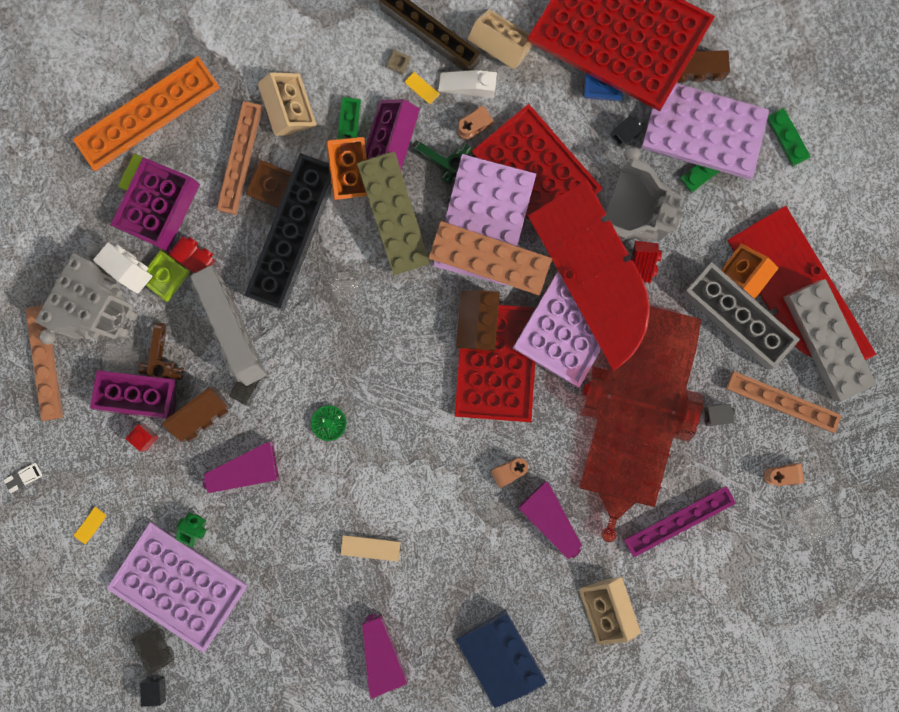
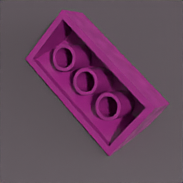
M405 99L380 100L365 146L367 159L395 151L401 169L407 155L415 124L418 120L420 108Z
M96 371L90 409L100 412L165 420L174 414L176 406L175 380Z

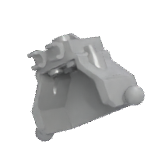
M629 147L625 151L626 162L619 174L603 223L607 220L611 221L622 243L633 239L645 242L649 239L661 241L667 234L677 229L682 217L681 207L684 199L681 198L682 196L673 193V190L667 187V184L660 182L649 164L638 161L640 152L637 148Z
M90 245L87 248L86 259L72 253L35 320V322L47 328L39 335V339L43 344H52L56 339L55 332L76 340L81 338L97 339L99 336L116 339L118 335L125 338L128 335L129 330L122 328L127 318L135 321L138 314L131 311L134 305L125 301L126 298L122 295V291L119 290L116 280L102 267L93 263V259L102 250L98 245Z

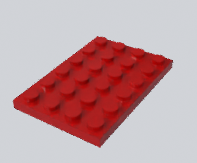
M527 104L471 151L475 158L536 174L526 211V217L529 221L528 215L585 180H588L596 195L603 189L530 104Z
M499 305L495 351L459 350L455 417L532 422L536 362L512 348L534 312L535 307Z

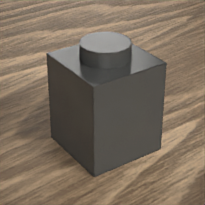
M731 404L704 407L706 426L734 423L736 413Z

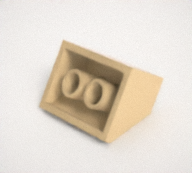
M490 9L475 21L467 38L475 47L482 48L488 55L501 60L505 66L513 69L523 61L532 47V44L527 42L529 33Z
M269 73L258 82L275 136L292 135L317 126L300 73Z
M622 577L605 579L579 589L597 645L629 642L641 634Z

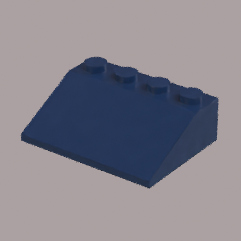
M507 610L502 611L456 638L457 643L494 708L528 695L547 684L542 671Z

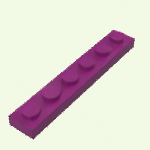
M724 486L623 540L634 558L733 506L736 502L728 487Z

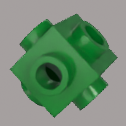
M188 512L186 517H182L177 524L175 540L193 548L198 539L202 540L207 531L205 528L206 520L199 515Z

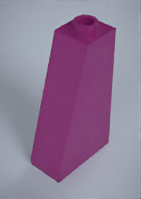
M267 442L205 473V478L202 480L204 489L207 490V493L280 480L274 443Z
M544 481L518 508L568 560L571 557L575 558L581 552L582 544L550 484Z
M376 613L365 617L366 620L362 624L370 699L408 683L407 675L383 615H377Z

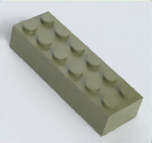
M395 151L357 162L393 276L430 264Z

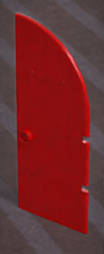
M585 180L531 213L528 217L611 368L615 370L636 352L645 336L649 321V298L644 281L632 259L626 263L623 257L629 254L611 221L602 222L601 218L607 214L588 180Z
M787 206L782 207L727 240L734 252L740 244H743L767 256L778 267V270L759 294L769 311L774 308L778 311L773 316L800 339L795 345L798 350L812 358L783 297L818 280L826 279L864 359L867 360L877 355Z

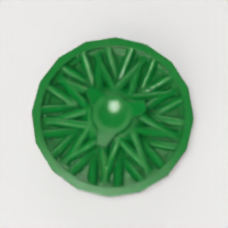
M326 405L320 407L311 418L313 433L323 441L336 440L346 430L347 420L345 414L335 406Z

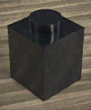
M630 115L613 129L611 136L623 149L640 135L643 130L641 128L642 125L638 119Z
M148 675L140 682L141 707L161 706L166 701L165 677Z

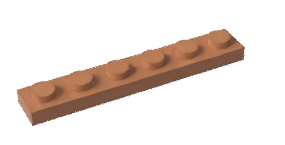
M246 101L242 103L217 206V211L237 215L263 109L260 104Z
M42 305L25 308L41 421H49L63 418L53 344L46 345L40 341V333L47 328L35 322L43 307Z
M732 371L726 386V390L831 433L836 432L842 417L838 413L735 371Z

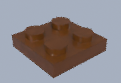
M260 160L246 195L279 208L292 172Z

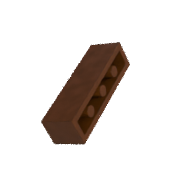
M729 50L695 52L677 83H684L687 80H694V82H703L706 79H713L715 82L724 80L730 73Z

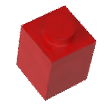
M138 424L125 439L139 452L147 451L159 436L147 425Z

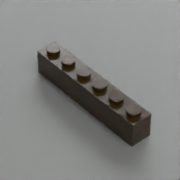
M379 0L381 11L461 70L473 71L481 61L480 51L412 1Z

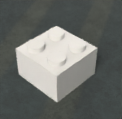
M108 242L93 259L115 280L136 293H139L153 277L147 272L149 268L138 261L133 254L118 244L113 246Z

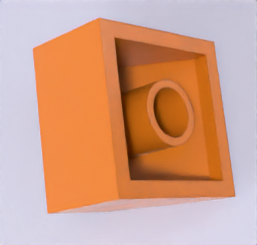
M740 244L721 271L755 299L778 270V267L767 256Z

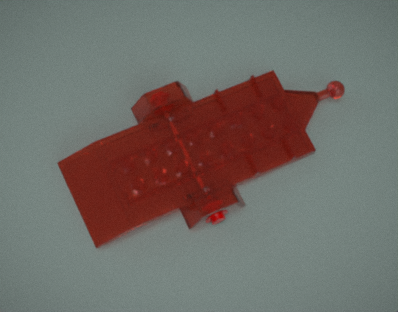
M649 306L647 330L636 352L615 370L611 366L610 370L592 366L591 381L583 386L582 395L585 396L586 402L580 414L596 418L597 420L579 488L599 494L610 517L607 527L601 533L602 539L607 543L616 540L615 526L617 520L635 503L655 507L659 490L662 489L661 483L668 457H670L669 452L673 438L689 442L696 434L703 408L702 394L686 390L697 350L702 320L700 318Z

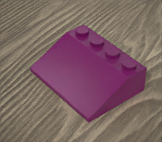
M143 157L110 226L168 252L200 187V183L188 175Z

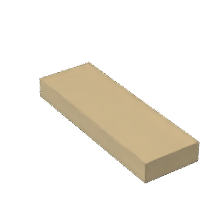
M343 535L341 555L398 562L401 541Z

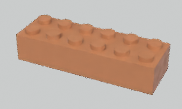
M443 221L440 222L429 255V259L537 295L541 293L552 260L550 257Z

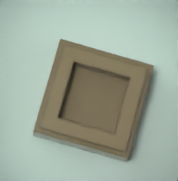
M394 49L386 68L404 75L411 57Z

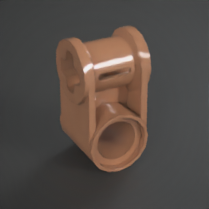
M485 106L479 107L460 120L458 135L462 139H470L494 124V120Z
M516 458L494 468L490 472L498 488H502L526 474L528 464L524 459ZM516 462L524 463L525 466L522 467V472L514 470Z
M802 463L769 468L764 473V480L767 484L776 486L805 483Z

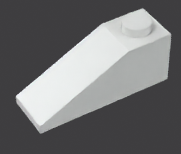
M480 70L441 72L438 92L494 98L497 72Z

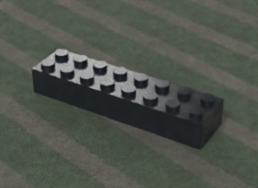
M302 153L299 154L248 284L245 297L280 311H285L332 190L329 163Z

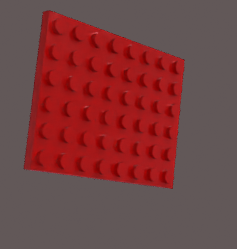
M550 0L528 36L527 42L660 112L715 16L685 0Z

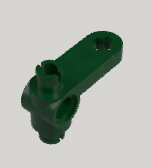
M417 140L411 146L417 154L444 171L440 178L443 181L446 180L448 184H451V181L454 177L456 178L458 168L454 169L450 166L451 163L454 161L460 163L462 154L469 156L473 150L471 146L467 148V144L463 143L460 149L455 148L453 153L446 159Z

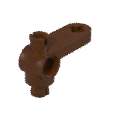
M156 322L153 328L148 363H140L139 367L145 369H139V374H145L148 377L182 380L184 375L178 373H184L183 367H176L175 363L162 361L166 324ZM158 366H162L163 373L158 376L156 369Z

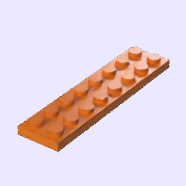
M197 56L72 140L91 168L96 172L219 90L220 87L200 57Z

